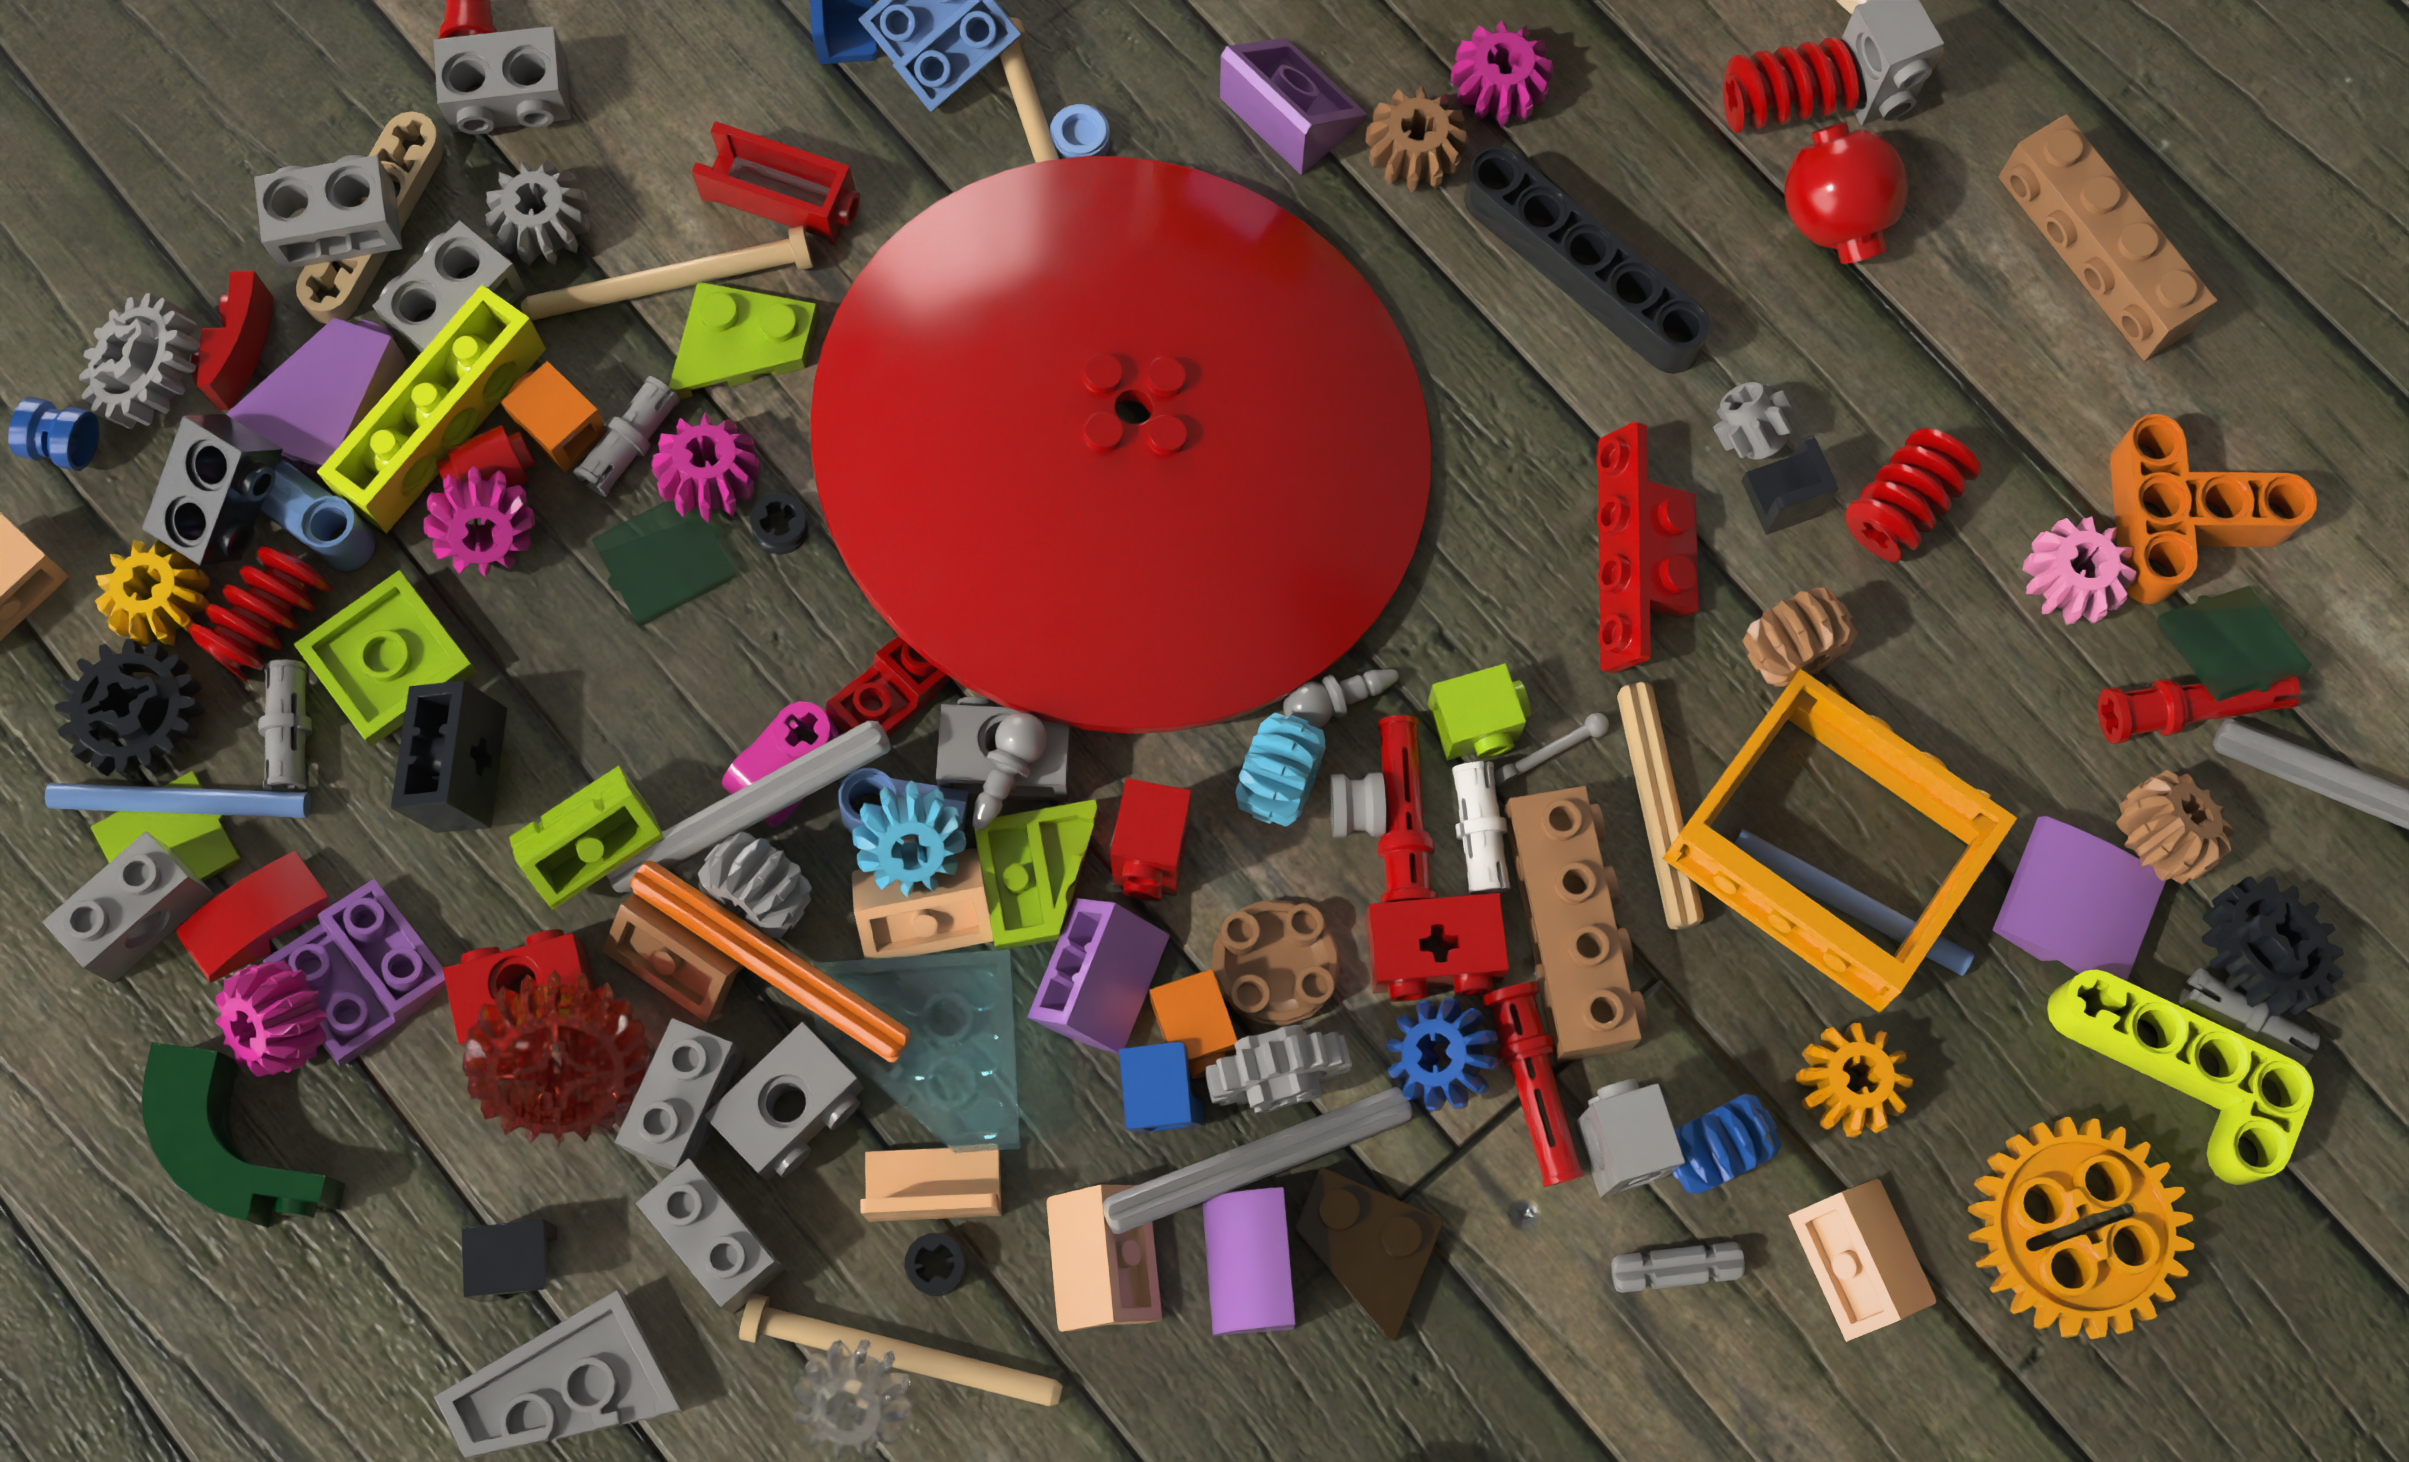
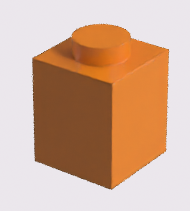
M548 361L535 372H527L519 377L511 386L508 396L501 401L514 425L564 474L591 451L606 433L603 427L605 423L598 409Z
M1213 969L1150 989V1002L1164 1043L1181 1042L1187 1046L1189 1071L1192 1079L1206 1077V1067L1217 1064V1059L1237 1054L1234 1045L1237 1042V1038Z

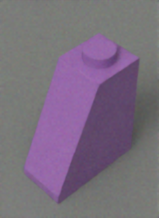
M333 318L226 415L281 447L283 451L278 463L285 460L305 476L325 483L317 471L401 377L408 361L393 340L394 335L383 326L368 320H359L358 324L355 325Z

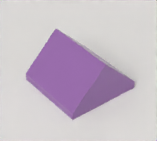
M1287 38L1228 45L1221 54L1220 99L1301 175L1359 127L1368 115Z

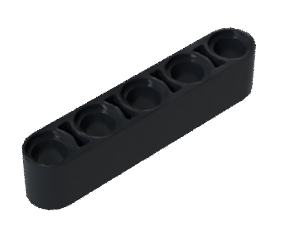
M1492 146L1484 148L1475 155L1469 169L1464 202L1466 209L1476 220L1655 368L1662 372L1676 374L1685 372L1694 365L1707 338L1710 327L1708 314L1698 302L1515 152L1506 147ZM1494 180L1502 183L1506 188L1499 190L1490 189L1484 186L1482 182ZM1532 217L1543 218L1551 226L1544 228L1536 227L1529 223L1527 219ZM1578 254L1588 255L1597 264L1590 266L1582 265L1575 261L1572 256ZM1618 293H1634L1642 299L1643 303H1628L1622 300ZM1678 330L1688 337L1689 342H1675L1664 331Z

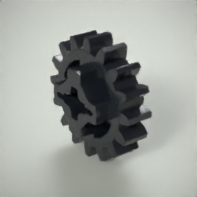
M126 639L120 654H117L106 644L100 645L99 655L101 661L93 665L91 662L80 658L76 662L83 673L80 680L63 679L61 686L69 691L72 697L71 701L55 704V711L65 719L71 720L57 730L59 736L70 744H74L70 753L85 764L91 762V767L102 775L109 776L116 768L117 772L128 780H133L138 773L140 764H143L144 767L156 775L161 772V756L167 753L178 760L184 756L181 748L177 745L181 737L197 739L199 732L190 726L188 721L189 717L205 714V707L196 699L190 697L202 689L201 684L192 675L186 674L189 666L176 654L169 656V653L158 643L152 642L144 651L143 647L135 640ZM146 672L161 678L155 680L149 675L138 680L135 679L133 673ZM106 738L113 742L123 738L128 746H110L102 743L100 740Z
M2249 876L2236 885L2232 884L2212 900L2214 907L2203 914L2202 919L2213 929L2202 936V943L2216 948L2218 955L2209 963L2212 968H2226L2230 976L2225 986L2229 991L2239 986L2243 987L2247 991L2246 1001L2250 1007L2253 1008L2263 1000H2266L2267 1007L2273 1016H2278L2287 1009L2294 1016L2300 1015L2331 996L2335 992L2332 984L2343 977L2344 972L2332 963L2344 955L2343 949L2329 943L2327 936L2336 929L2333 924H2320L2315 918L2320 907L2316 902L2304 906L2298 901L2299 891L2296 886L2292 885L2285 891L2280 892L2274 877L2268 876L2258 884L2252 876ZM2247 912L2248 918L2243 921L2244 915Z

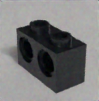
M226 414L183 416L142 529L199 565L241 560L244 552L253 541L255 534L254 525L264 498L271 491L275 483V469L283 449Z

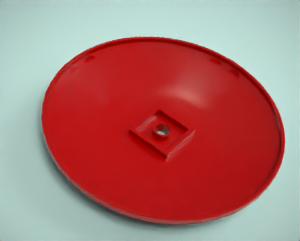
M1083 156L1047 160L1005 170L973 182L940 199L907 222L876 252L856 277L834 316L823 343L814 379L810 433L812 466L818 497L831 537L849 573L870 604L900 638L930 664L966 688L1004 707L1021 713L1031 714L1038 719L1084 730L1125 734L1175 732L1211 726L1245 716L1286 698L1298 687L1321 676L1345 656L1373 626L1394 595L1414 555L1425 520L1431 480V441L1427 409L1419 378L1405 342L1383 303L1363 276L1333 245L1305 222L1273 201L1231 181L1200 170L1163 161L1116 156ZM1123 401H1136L1147 409L1149 419L1141 424L1126 423L1117 415L1115 407Z

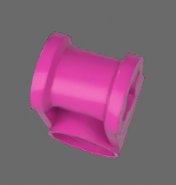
M803 701L789 704L779 712L778 716L758 739L734 760L723 777L722 787L730 794H733L840 736L839 729L821 707L811 702ZM804 727L808 731H815L819 736L812 745L805 741H800L797 737L799 731ZM803 799L762 821L769 827L781 824L795 811Z

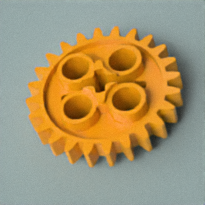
M2065 1117L2055 1122L2054 1135L2044 1122H2041L2029 1128L2030 1142L2019 1134L2005 1141L2012 1158L1998 1152L1987 1159L1988 1164L1998 1177L1982 1176L1974 1182V1185L1981 1192L1989 1196L1988 1201L1977 1202L1968 1206L1969 1213L1985 1219V1227L1968 1234L1969 1240L1978 1243H1988L1990 1250L1989 1253L1975 1262L1977 1268L1996 1266L2000 1272V1275L1989 1288L1992 1293L2012 1288L2016 1292L2010 1307V1311L2013 1314L2023 1312L2032 1306L2035 1307L2034 1327L2037 1329L2049 1327L2059 1317L2061 1336L2065 1338L2077 1336L2082 1322L2089 1338L2097 1339L2106 1337L2108 1323L2117 1334L2132 1331L2133 1321L2131 1314L2142 1322L2157 1317L2155 1308L2149 1298L2161 1303L2174 1300L2176 1295L2164 1279L2187 1277L2189 1271L2174 1260L2173 1257L2174 1254L2194 1249V1243L2176 1236V1227L2193 1221L2191 1214L2174 1212L2171 1205L2173 1201L2185 1193L2184 1188L2171 1187L2164 1189L2160 1182L2171 1167L2169 1163H2161L2149 1168L2144 1163L2150 1149L2148 1142H2143L2129 1150L2124 1148L2126 1129L2123 1127L2110 1131L2103 1139L2101 1138L2099 1119L2095 1118L2084 1122L2079 1133H2077L2071 1117ZM2089 1168L2097 1170L2107 1181L2109 1190L2105 1201L2096 1199L2086 1187L2085 1177ZM2028 1190L2035 1191L2041 1195L2047 1203L2048 1215L2044 1224L2031 1219L2025 1211L2023 1202ZM2123 1204H2130L2133 1207L2134 1213L2132 1216L2086 1232L2083 1235L2064 1240L2037 1251H2030L2026 1246L2028 1239L2074 1223L2077 1220L2085 1219ZM2117 1232L2126 1234L2135 1245L2136 1257L2132 1265L2125 1264L2115 1254L2113 1241ZM2056 1253L2065 1256L2074 1266L2075 1280L2071 1288H2066L2059 1284L2052 1274L2051 1264Z

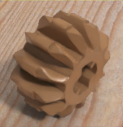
M1423 85L1416 90L1414 98H1408L1401 90L1397 89L1395 94L1392 95L1391 105L1379 102L1378 106L1374 109L1373 123L1367 127L1365 139L1368 147L1372 148L1369 156L1372 168H1386L1384 178L1388 185L1400 177L1407 179L1406 184L1411 193L1417 189L1419 180L1424 179L1436 190L1438 185L1442 183L1443 174L1454 176L1460 168V155L1466 152L1468 144L1467 132L1462 130L1464 124L1462 110H1448L1449 100L1446 93L1433 101L1426 99L1427 93ZM1410 138H1419V139H1422V140H1421V141H1417V140H1413V139H1410Z
M1813 588L1808 592L1800 591L1794 597L1788 600H1781L1774 608L1764 611L1760 619L1750 624L1742 642L1749 652L1747 657L1756 672L1762 674L1767 684L1787 686L1800 668L1809 675L1818 674L1827 665L1836 663L1839 656L1850 650L1858 632L1851 622L1853 617L1843 602H1839L1833 591H1828L1826 588Z
M2166 770L2158 776L2154 775L2132 789L2127 794V798L2119 804L2122 815L2116 824L2128 836L2124 846L2137 853L2140 857L2141 867L2151 865L2156 876L2161 881L2172 878L2183 885L2191 879L2196 880L2223 861V857L2231 851L2228 838L2234 831L2231 825L2222 819L2221 815L2225 808L2213 802L2210 798L2209 788L2201 790L2188 774L2178 777L2171 771Z

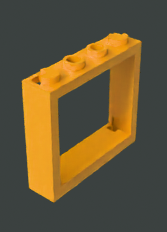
M1800 668L1662 859L1880 1013L1902 992L2017 817L1989 799L1991 794L1973 788L1948 771L1945 764L1939 758L1930 753L1919 751L1896 735L1884 720L1873 715H1867L1841 697L1836 688L1831 684L1825 686ZM1787 720L1968 844L1894 956H1891L1710 828L1713 821Z

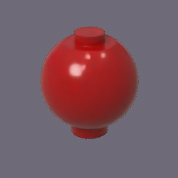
M1847 122L1834 124L1812 132L1813 144L1803 147L1796 154L1786 175L1784 188L1785 204L1793 224L1803 236L1813 243L1837 249L1841 264L1861 261L1886 252L1889 248L1885 233L1900 219L1908 197V176L1900 155L1887 140L1876 133L1865 129L1849 131Z

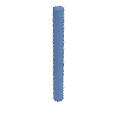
M49 783L45 790V804L49 809L308 818L311 812V796L308 792Z
M1743 828L1734 842V845L1785 881L1901 944L1916 923ZM1939 935L1925 957L1963 976L1975 954Z

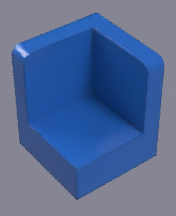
M810 0L811 31L819 64L873 61L877 59V42L858 20L875 5V0Z
M1173 1042L1119 1049L1126 1130L1138 1133H1151L1206 1126L1204 1100L1192 1096L1188 1051L1185 1044Z

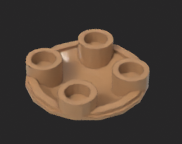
M1263 900L1242 907L1238 912L1230 914L1224 920L1213 945L1212 969L1222 997L1238 1014L1263 1025L1287 1026L1310 1018L1329 1001L1339 980L1340 952L1332 931L1324 923L1323 916L1316 907L1303 903L1296 904L1292 901Z

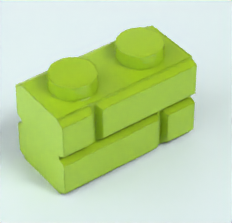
M618 765L543 814L541 822L538 824L535 822L529 823L511 835L509 839L515 861L548 906L554 910L664 836L649 805L623 769Z

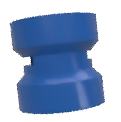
M26 397L16 407L11 418L8 431L9 446L11 452L18 457L34 461H40L47 457L51 458L57 467L81 471L88 466L97 449L99 422L97 416L92 411L76 407L59 410L52 401L36 397Z

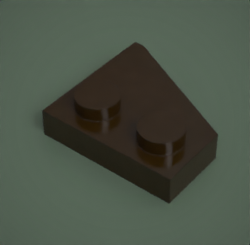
M1320 1167L1294 1232L1314 1256H1317L1332 1273V1277L1346 1294L1351 1296L1365 1312L1383 1338L1394 1343L1444 1220Z

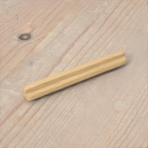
M1648 682L1632 683L1620 689L1617 699L1665 917L1670 929H1688L1699 925L1703 921L1704 913L1697 883L1662 859L1683 830L1684 824L1652 685Z

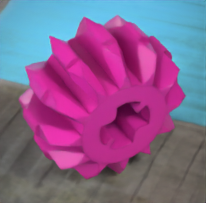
M1502 19L1496 25L1493 34L1478 25L1472 34L1471 41L1462 40L1458 46L1455 57L1457 62L1452 66L1451 82L1453 83L1452 86L1459 88L1457 100L1460 107L1476 105L1474 115L1477 122L1486 117L1488 113L1496 114V119L1501 128L1508 122L1510 113L1525 122L1532 113L1533 105L1541 106L1547 99L1549 91L1547 83L1551 81L1553 75L1552 61L1545 58L1547 51L1545 40L1528 42L1529 31L1527 24L1516 33L1508 32L1507 26Z
M706 412L700 420V425L691 426L680 418L676 426L678 435L661 433L658 442L660 453L655 454L652 460L653 474L659 480L657 486L660 496L664 499V502L675 501L676 510L681 514L682 518L696 508L700 509L701 517L707 523L713 515V509L721 508L733 517L737 510L736 499L752 501V496L755 492L753 481L758 480V476L761 473L759 458H756L754 454L753 439L749 433L738 434L737 426L733 423L731 417L718 426L713 425L712 418Z
M472 466L468 471V482L465 483L447 474V477L443 480L445 493L431 492L427 499V508L432 514L424 518V532L428 537L435 538L432 542L433 553L438 559L453 556V568L457 570L458 574L465 570L470 563L478 564V570L485 578L491 570L490 562L498 561L503 566L511 569L515 563L513 551H528L531 545V538L527 530L535 525L533 509L524 506L527 501L525 490L521 485L506 488V476L500 470L493 474L488 481L481 480L479 470ZM475 518H481L482 525H478V519ZM474 519L473 524L468 523V521ZM486 519H489L490 522L485 524Z
M285 960L274 963L266 962L258 966L252 965L237 971L235 976L224 980L223 991L215 996L216 1005L222 1013L215 1019V1023L223 1029L226 1037L223 1046H231L235 1051V1062L238 1066H249L250 1070L257 1077L267 1074L275 1075L282 1071L287 1073L304 1066L308 1060L317 1056V1047L326 1041V1034L320 1023L327 1015L318 1008L316 998L319 991H311L307 986L304 971H293Z

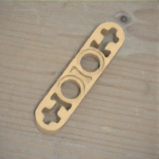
M405 112L392 118L385 126L369 156L377 155L391 180L399 183L401 186L400 193L396 197L400 232L444 153L443 140L430 118L417 112ZM421 134L425 141L423 146L412 145L406 152L402 145L404 140L415 141ZM404 162L410 171L409 173L401 168ZM368 197L356 200L350 207L361 205ZM389 251L305 266L296 284L297 297L309 315L316 321L328 324L333 318L344 321L350 318L358 308ZM333 262H336L341 267L338 273L332 265ZM335 284L340 291L336 298L326 296L320 301L316 295L319 289L330 290Z

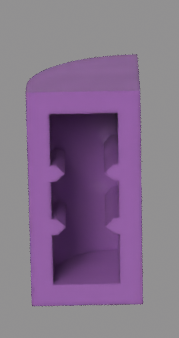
M1076 898L1027 1018L1078 1042L1119 1054V1049L1126 1047L1170 935L1116 903Z
M1277 1187L1232 1192L1203 1201L1213 1336L1293 1330L1295 1314L1284 1188Z

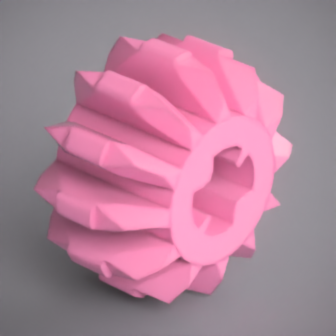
M2092 516L2084 518L2077 527L2068 518L2058 521L2052 527L2051 533L2048 531L2045 533L2041 532L2032 542L2034 553H2031L2025 559L2022 570L2035 577L2026 586V594H2043L2047 599L2042 605V614H2050L2058 607L2062 609L2066 625L2075 624L2082 615L2092 624L2101 621L2107 615V609L2117 610L2127 600L2125 588H2128L2135 581L2137 572L2124 565L2131 558L2133 547H2115L2112 543L2116 538L2117 527L2108 528L2100 534L2096 532ZM2078 568L2082 569L2080 574L2076 573Z

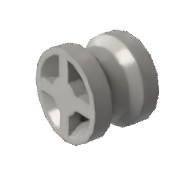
M1368 773L1361 780H1349L1344 774H1330L1332 837L1347 838L1352 831H1366L1371 837H1380L1386 834V798L1383 773Z

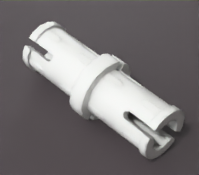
M1477 761L1457 765L1452 768L1460 823L1455 825L1457 839L1463 840L1468 870L1469 895L1509 891L1511 886L1505 862L1503 834L1507 833L1508 829L1506 818L1500 817L1497 804L1494 764L1489 761L1485 763Z

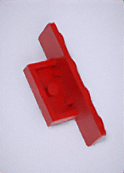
M1635 421L1601 437L1598 441L1596 457L1598 468L1597 524L1599 527V570L1597 578L1600 603L1598 641L1600 645V669L1609 673H1616L1649 660L1651 656L1650 610L1681 618L1698 612L1696 494L1648 481L1647 426Z

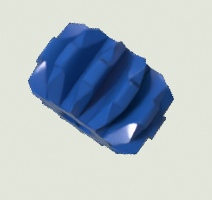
M1445 998L1439 1010L1431 1001H1420L1417 1004L1419 1022L1406 1015H1401L1396 1019L1398 1027L1406 1034L1404 1041L1389 1039L1385 1045L1387 1050L1391 1052L1402 1053V1061L1392 1064L1387 1072L1392 1078L1409 1077L1404 1085L1402 1095L1408 1100H1416L1424 1095L1425 1105L1428 1110L1440 1111L1446 1099L1455 1109L1466 1108L1469 1099L1467 1088L1478 1094H1485L1489 1090L1487 1081L1478 1074L1480 1069L1497 1070L1499 1068V1059L1483 1055V1048L1493 1045L1498 1040L1496 1032L1491 1030L1476 1032L1482 1022L1483 1013L1478 1009L1470 1008L1461 1014L1460 1002L1456 999ZM1438 1042L1449 1044L1446 1054L1452 1061L1448 1067L1436 1065L1440 1056L1434 1050V1047Z
M1743 1094L1674 1129L1685 1163L1673 1171L1672 1174L1675 1179H1679L1687 1193H1704L1777 1155L1782 1142L1775 1131L1777 1126L1768 1109L1764 1110L1757 1096Z

